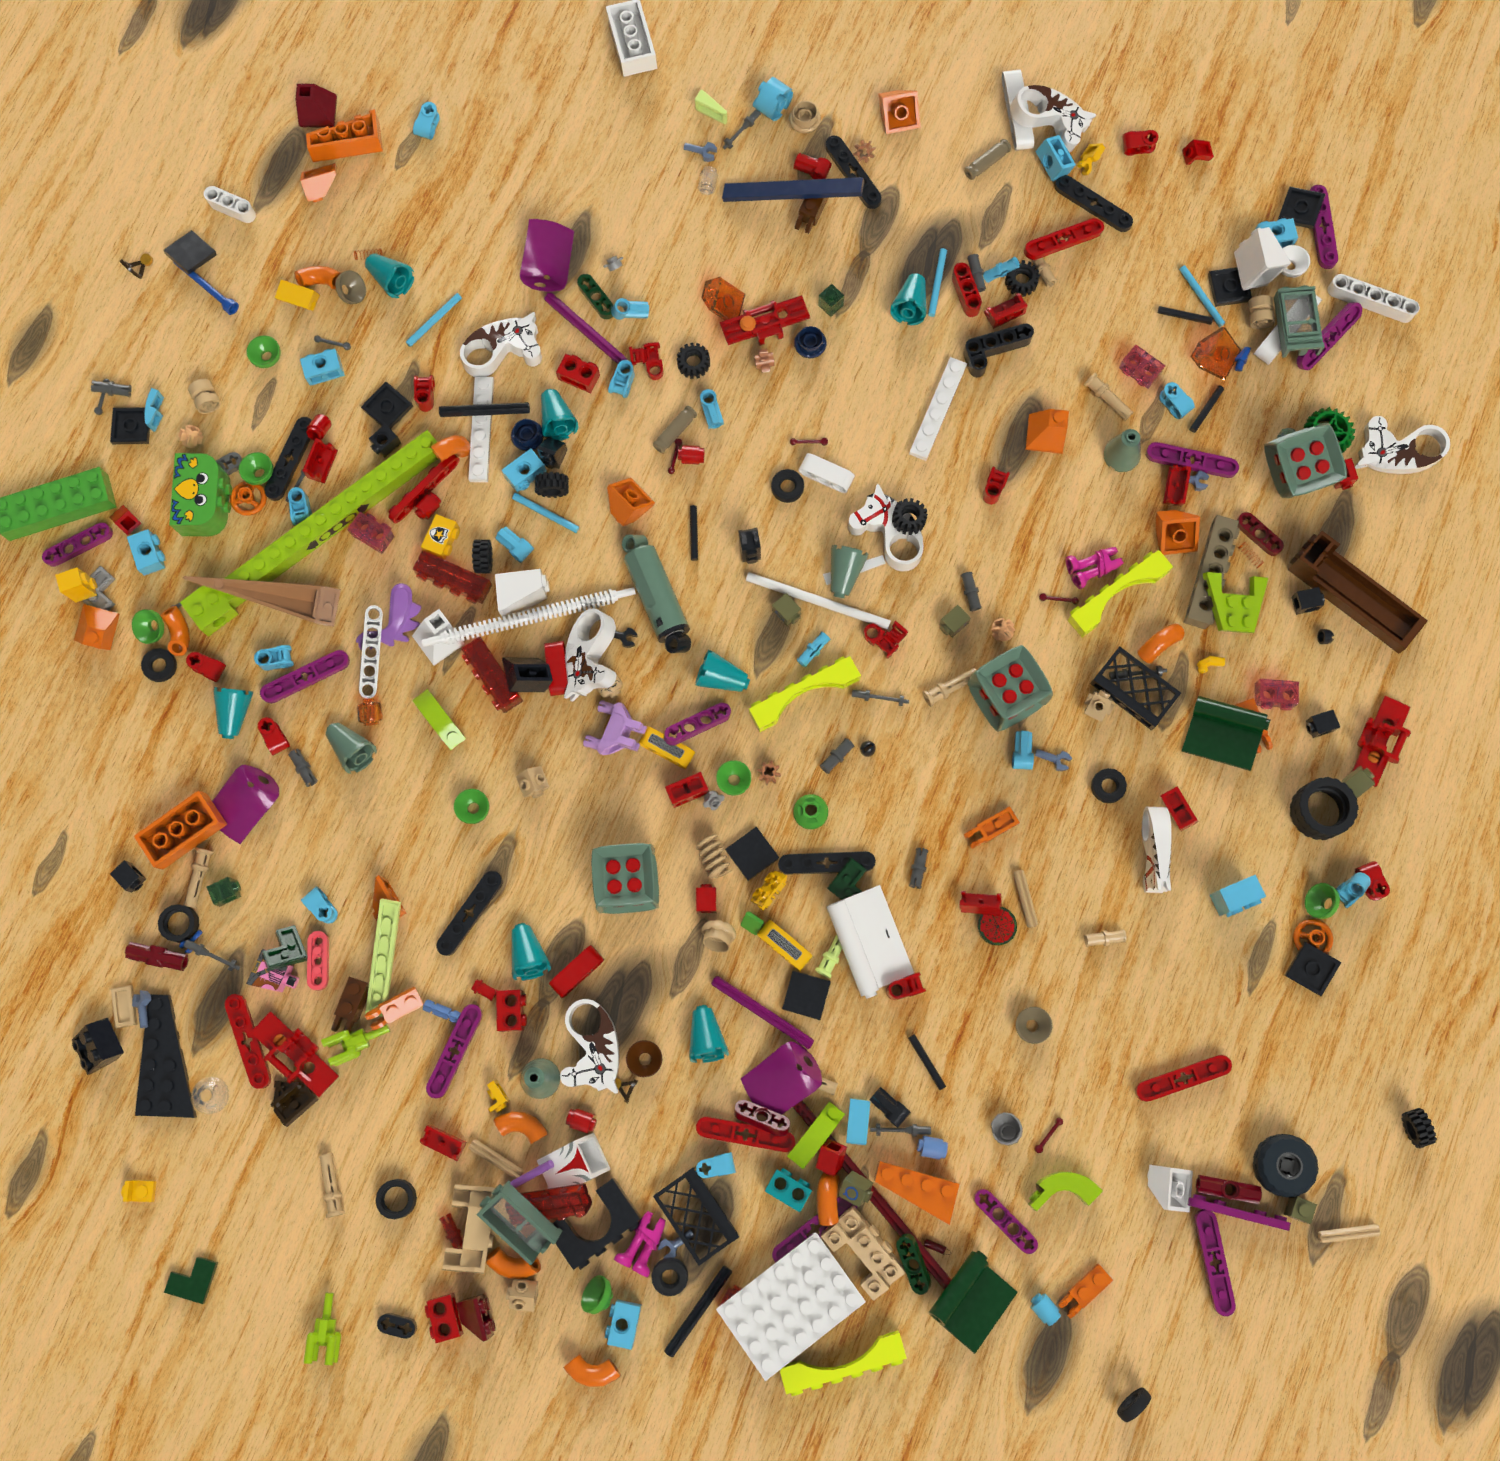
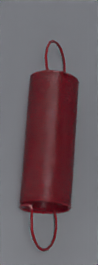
M926 1239L923 1243L924 1247L943 1255L945 1250H948L945 1246Z

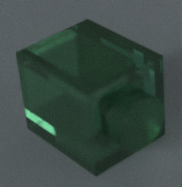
M830 284L819 294L818 306L832 317L844 306V295L833 284Z

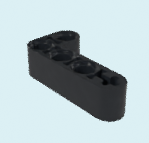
M1026 323L969 339L966 342L963 354L970 374L976 378L983 376L988 363L987 357L1028 346L1031 343L1034 328ZM1007 338V339H1010L1011 341H1010V342H1007V341H1005L1004 339ZM991 343L993 347H989L986 344ZM969 348H974L976 351L972 352ZM975 364H979V365H981L982 367H981V368H977V367H975Z

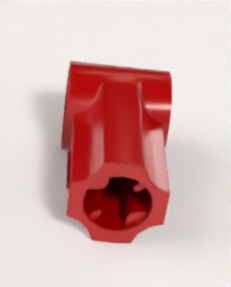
M801 153L797 155L794 163V169L811 175L813 179H826L832 163L826 158L819 157L815 159Z

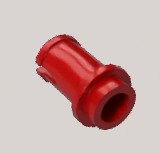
M477 979L471 988L474 994L478 993L490 1001H493L496 991H498L483 983L482 979Z

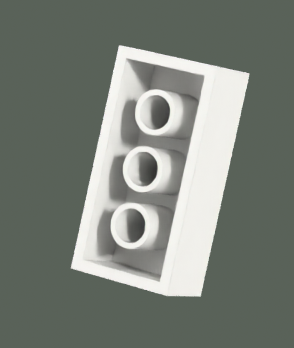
M631 0L606 6L608 23L623 76L657 69L656 54L640 0Z

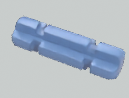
M431 1000L425 1001L423 1005L424 1011L429 1013L432 1011V1014L446 1020L449 1018V1021L457 1023L461 1015L460 1012L452 1011L451 1008L438 1003L435 1005V1002Z

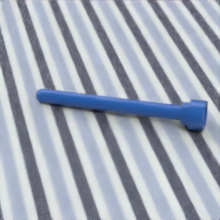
M196 272L188 275L222 304L223 310L226 313L233 315L237 312L239 304L236 301L225 298Z

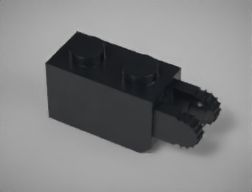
M757 527L748 530H738L742 561L752 564L761 560V546Z

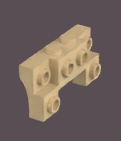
M455 1184L452 1207L468 1208L462 1249L445 1248L442 1270L484 1274L487 1249L492 1248L493 1236L490 1235V1227L476 1214L481 1209L479 1204L486 1196H492L491 1193L495 1189L494 1187Z
M852 1205L839 1217L837 1224L828 1226L821 1232V1237L833 1252L847 1243L871 1272L861 1279L860 1285L874 1301L906 1272L901 1262L892 1253L891 1245L879 1237L878 1229L873 1224L870 1226L857 1208Z

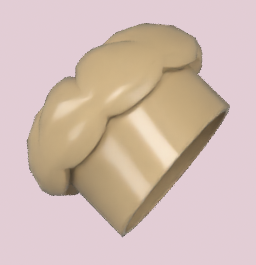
M801 101L792 109L789 121L795 131L806 134L817 129L821 121V115L814 103Z
M721 920L708 921L701 929V933L704 935L703 944L715 952H727L730 943L736 938L735 929L729 923Z

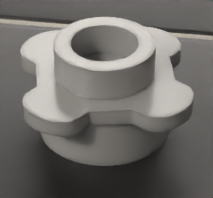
M613 256L606 260L608 264L603 267H608L609 271H613L622 266L620 260L623 257L617 259V256Z
M710 791L704 796L703 806L716 810L725 797L722 794L718 795L716 791Z

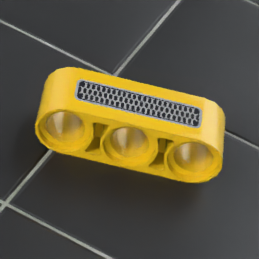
M647 726L645 734L641 736L638 742L645 749L683 769H687L695 755V751L682 743L674 746L668 745L664 741V734Z
M770 919L757 933L760 939L799 971L813 957L810 952Z

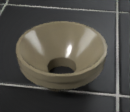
M348 270L342 272L337 277L335 283L336 291L345 303L358 304L364 300L366 286L358 273ZM342 285L348 288L347 295L342 291Z
M1029 1007L1022 1010L1016 1019V1031L1020 1038L1027 1043H1041L1052 1032L1051 1017L1045 1010L1039 1007ZM1029 1020L1037 1022L1038 1029L1035 1032H1030L1027 1029L1026 1024Z

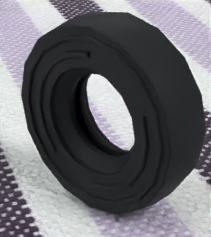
M781 470L772 479V493L781 502H794L803 494V478L794 470ZM784 480H791L795 484V488L791 492H784L780 487L781 483Z
M162 648L152 649L144 655L141 669L143 674L151 681L165 682L175 674L177 661L168 650ZM157 659H164L166 662V666L161 672H155L152 668L153 662Z
M1109 768L1095 774L1091 783L1093 795L1103 803L1117 802L1124 796L1127 788L1125 777L1121 772ZM1112 779L1116 783V790L1113 793L1105 792L1102 789L1103 780Z
M673 1257L664 1258L653 1268L651 1275L652 1284L660 1294L675 1296L686 1287L688 1270L679 1259ZM674 1270L678 1275L677 1281L673 1284L665 1283L662 1279L664 1271Z
M1145 1388L1135 1390L1119 1406L1117 1410L1118 1416L1124 1422L1133 1420L1148 1406L1151 1401V1395Z

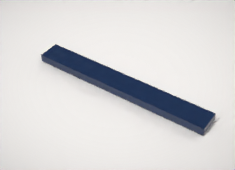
M859 177L725 183L722 199L723 202L858 197L862 196L864 179Z

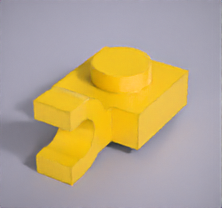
M1103 143L1089 144L1080 156L1081 161L1077 163V167H1084L1083 175H1089L1092 170L1091 163L1097 162L1100 159L1101 154L1106 149Z

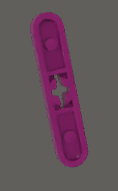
M1314 185L1310 191L1326 194L1313 229L1318 263L1324 269H1332L1338 262V252L1328 192L1324 186ZM1321 223L1323 224L1324 227H1326L1325 230H1323L1322 227H1319V226L1321 225Z
M1349 302L1321 331L1325 345L1320 355L1315 354V349H1309L1305 355L1298 356L1297 366L1299 369H1312L1358 321L1362 314L1360 303Z
M1159 442L1151 443L1146 450V457L1155 463L1169 466L1178 465V467L1190 466L1192 471H1203L1206 474L1224 478H1232L1239 471L1238 462L1235 459ZM1191 456L1194 457V464H1191V460H1189Z
M342 650L334 651L264 685L260 690V697L267 703H276L348 667L350 658ZM303 673H306L307 675H309V676L307 677V679H308L307 681H304L303 679H301V678L303 677V675H302Z
M470 1004L462 1010L427 1083L426 1092L431 1098H441L446 1094L482 1019L483 1013L479 1006ZM458 1041H460L457 1048L460 1052L458 1055L455 1054L451 1059L452 1061H450L452 1055L450 1048H455Z
M1193 1194V1198L1189 1197L1188 1206L1290 1231L1291 1223L1287 1222V1217L1274 1215V1218L1266 1217L1267 1212L1255 1209L1254 1213L1227 1207L1224 1201L1214 1199L1213 1203L1205 1201L1206 1197Z
M840 1196L837 1198L838 1217L853 1205ZM818 1213L775 1246L772 1252L775 1262L779 1261L812 1235L806 1236L812 1229L811 1224H819ZM821 1226L819 1228L820 1233L818 1235L820 1238H822L821 1232L828 1226Z
M1202 1209L1195 1215V1225L1212 1304L1218 1314L1230 1316L1234 1313L1236 1304L1217 1218L1212 1211ZM1212 1251L1215 1258L1220 1260V1263L1217 1264V1274L1215 1267L1210 1265V1262L1213 1261Z

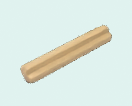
M1018 870L1013 875L1028 928L1038 925L1026 876L1024 870Z
M478 1140L471 1142L469 1146L471 1151L516 1179L523 1174V1169Z
M1375 1224L1318 1232V1239L1321 1243L1380 1236V1228Z

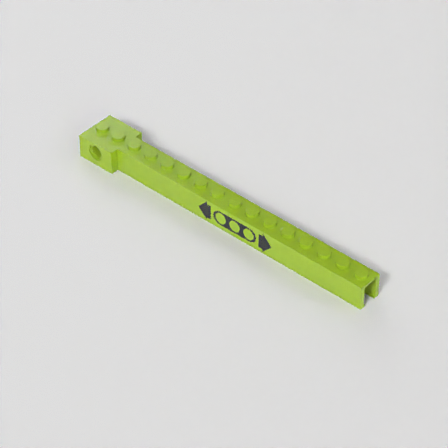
M426 430L224 579L272 582L438 460L430 448L437 441ZM202 585L183 599L180 604L199 629L209 637L239 615L235 608L245 602L246 599Z

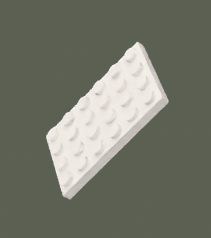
M815 1232L716 1308V1310L764 1380L767 1381L866 1301L817 1232Z

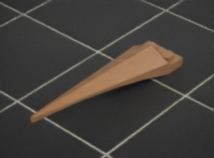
M193 576L182 577L185 580L313 623L334 627L341 589L309 584Z

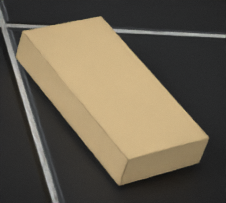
M128 985L111 989L115 1028L137 1025L136 1008L132 1006L133 986Z

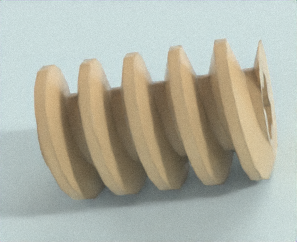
M717 834L701 840L696 846L697 850H702L699 856L705 857L702 860L703 864H708L705 868L706 871H712L708 875L709 878H718L732 871L726 870L730 863H723L727 856H720L724 849H717L720 841L714 842Z

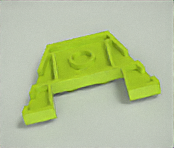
M1203 573V579L1207 580L1209 587L1207 589L1208 596H1211L1214 605L1212 611L1218 631L1254 633L1268 578L1249 577L1250 595L1222 593V573Z

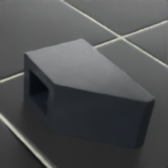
M547 437L538 446L537 450L541 461L546 467L559 469L566 455L567 446L562 441Z

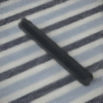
M528 402L439 407L440 417L530 413V404Z
M727 1266L721 1268L665 1348L664 1352L669 1357H674L732 1274L731 1269Z

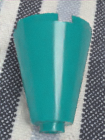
M375 253L366 258V269L387 295L392 298H399L400 294L403 293L405 295L410 290L414 282V276H412L413 269L408 264Z
M918 273L908 276L891 304L890 313L897 322H908L907 325L910 326L918 325L926 317V281Z
M545 390L541 395L543 436L559 441L566 440L572 432L574 434L579 428L578 421L557 390Z
M708 649L704 656V662L700 666L695 685L742 692L743 689L746 690L748 688L750 679L747 678V673Z
M214 687L213 693L218 734H222V738L234 739V736L239 735L253 696V691H249V694L246 695L244 690L221 688L220 692L218 687Z
M525 923L515 925L511 931L512 978L517 980V977H521V980L525 981L543 976V971L547 969L549 972L551 970V964L531 926Z
M707 1005L697 1006L696 1010L692 1013L689 1049L690 1062L697 1063V1059H702L703 1063L724 1059V1054L729 1056V1050L712 1008H708Z

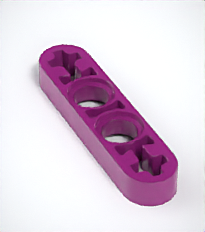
M98 523L46 549L42 554V560L51 567L59 566L108 541L113 535V530L106 523ZM102 529H105L104 535H101ZM90 536V542L83 545L82 539ZM73 545V551L65 553L66 546ZM52 554L55 555L53 561L50 560Z
M718 703L667 727L664 732V741L668 745L674 746L726 722L730 718V706L726 703ZM719 710H721L722 712L726 711L725 715H723L722 713L718 714ZM704 716L709 717L711 722L704 724L700 719ZM691 724L694 726V730L691 732L686 731L684 726ZM670 733H672V735H675V734H676V738H673L672 736L669 737V734H670Z
M985 1189L976 1191L974 1194L975 1204L1021 1251L1026 1254L1034 1253L1038 1248L1036 1238L991 1192ZM980 1194H987L988 1196L986 1199L991 1204L993 1203V1201L996 1202V1204L990 1207L988 1212L985 1209L989 1206L984 1202H982L981 1204L979 1203ZM995 1208L1003 1210L1004 1216L1002 1219L996 1220L993 1217V1210ZM1010 1223L1018 1225L1019 1231L1017 1234H1009L1007 1228ZM1023 1231L1026 1233L1022 1235L1028 1241L1032 1239L1031 1245L1033 1247L1031 1249L1028 1247L1024 1249L1025 1243L1021 1239L1018 1242L1015 1240L1021 1236Z

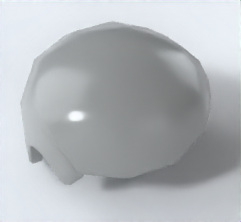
M1003 1112L993 1119L991 1123L992 1134L998 1143L1010 1146L1016 1144L1022 1137V1124L1012 1113Z

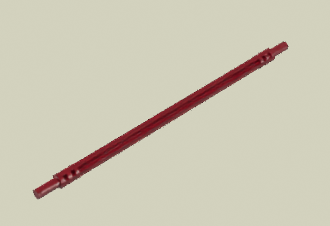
M803 1100L793 1106L794 1110L810 1127L817 1118ZM830 1134V1136L827 1138V1140H828V1139H831V1140L837 1142V1141L832 1137L831 1134ZM846 1153L842 1168L847 1174L854 1171L867 1178ZM872 1186L871 1191H873V1195L870 1199L871 1203L900 1237L906 1233L915 1237L927 1270L945 1290L951 1278L877 1189Z

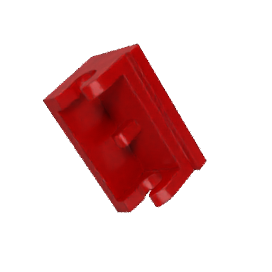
M1017 293L1010 300L993 308H986L987 310H984V314L992 328L995 329L1024 315L1028 305L1020 293Z
M315 438L302 470L308 479L325 484L338 450L331 443L328 442L326 445L321 439Z
M1169 466L1162 504L1180 507L1185 504L1191 473L1190 466Z
M961 891L960 909L962 913L1001 915V893L988 895Z
M426 1125L425 1135L420 1139V1143L458 1161L467 1142L432 1125Z

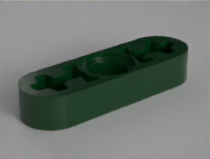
M580 275L577 280L579 290L601 318L611 319L613 317L611 314L613 303L591 275ZM584 281L589 282L590 290L585 284L583 285ZM594 293H599L601 298L593 300L591 296ZM602 304H604L606 309L610 310L608 313L603 311Z
M908 1233L903 1234L898 1239L896 1247L912 1290L916 1294L923 1295L931 1287V1279L915 1237ZM904 1241L911 1244L909 1248L907 1245L903 1246ZM909 1260H916L919 1268L913 1269L910 1267ZM919 1280L921 1283H925L923 1288L922 1285L917 1284Z

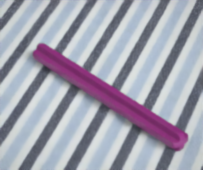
M548 292L544 300L618 364L622 360H627L621 352L553 293Z
M719 976L714 977L711 982L712 986L807 1049L811 1048L814 1043L812 1038Z

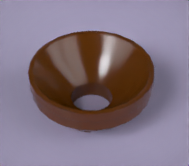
M647 1040L634 1043L626 1055V1064L629 1070L634 1075L643 1078L657 1073L663 1061L659 1047ZM648 1053L651 1056V1062L648 1065L640 1063L639 1058L641 1054Z

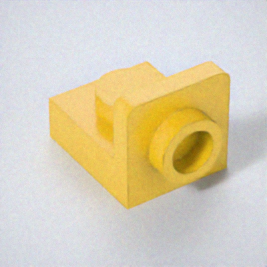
M493 1080L487 1084L489 1088L487 1092L493 1101L497 1100V1103L488 1108L489 1112L496 1111L499 1113L507 1107L506 1103L510 1099L498 1081Z
M125 1181L121 1190L123 1202H154L157 1181Z

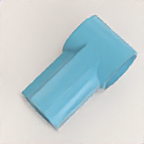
M620 298L611 308V314L618 320L624 318L647 319L649 305L648 302L628 301L627 299ZM617 306L623 307L625 312L619 311Z
M710 389L702 391L700 403L708 428L715 429L724 425L716 393ZM712 398L713 401L706 403L704 399Z
M507 527L502 528L495 537L520 563L534 550L530 543L523 538L520 539Z
M1016 731L1012 769L1032 770L1034 764L1032 732Z

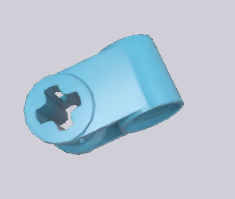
M426 102L421 106L413 126L414 135L430 140L433 139L440 120L434 103Z
M622 360L618 363L609 384V393L612 394L614 392L623 395V398L628 397L635 377L633 364L630 361ZM624 369H629V370H630V371H629L628 373H626V374H625V373H622V371H623Z
M1174 382L1166 384L1164 390L1159 395L1160 401L1176 419H1181L1195 408L1193 400Z
M299 487L292 488L288 493L290 518L292 524L297 525L309 517L312 511L309 497ZM302 495L299 501H295L297 496Z
M289 645L261 649L254 655L256 664L265 671L289 668L294 665L293 661H291L290 651L292 649ZM264 657H269L266 663H261Z
M1358 872L1336 888L1340 900L1345 904L1346 908H1349L1357 899L1363 896L1370 886L1371 880L1367 874Z
M317 886L301 899L306 908L319 921L330 924L337 919V910Z
M732 1152L701 1160L696 1166L697 1174L702 1178H710L736 1173ZM703 1163L711 1166L708 1175H704V1172L699 1171Z

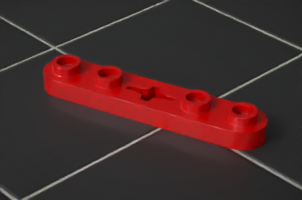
M1092 218L1027 242L1024 248V255L1030 260H1037L1092 240L1102 234L1104 224L1101 220Z
M454 454L440 462L437 466L432 467L428 475L411 492H407L397 505L390 508L389 519L395 524L403 520L425 494H429L455 469L460 459Z
M232 994L225 1000V1009L249 1082L256 1089H264L271 1083V1074L267 1062L264 1060L265 1056L260 1041L251 1033L255 1026L246 999L242 995ZM246 1035L253 1040L250 1042V1047L243 1043L246 1041Z
M1214 1056L1142 1081L1136 1086L1135 1094L1141 1101H1152L1227 1075L1232 1070V1062L1227 1056ZM1182 1072L1184 1075L1193 1074L1192 1077L1186 1080V1084L1183 1081L1174 1083V1080L1181 1077Z
M712 1117L700 1118L696 1124L697 1133L705 1138L780 1152H789L795 1146V1138L789 1132L785 1136H776L749 1124ZM745 1128H747L749 1133L757 1137H748L747 1140H743V1136L735 1134V1131L744 1132Z

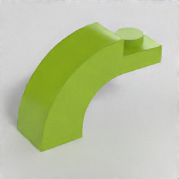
M428 689L412 700L450 750L466 739Z
M829 1101L787 1157L804 1169L845 1114Z

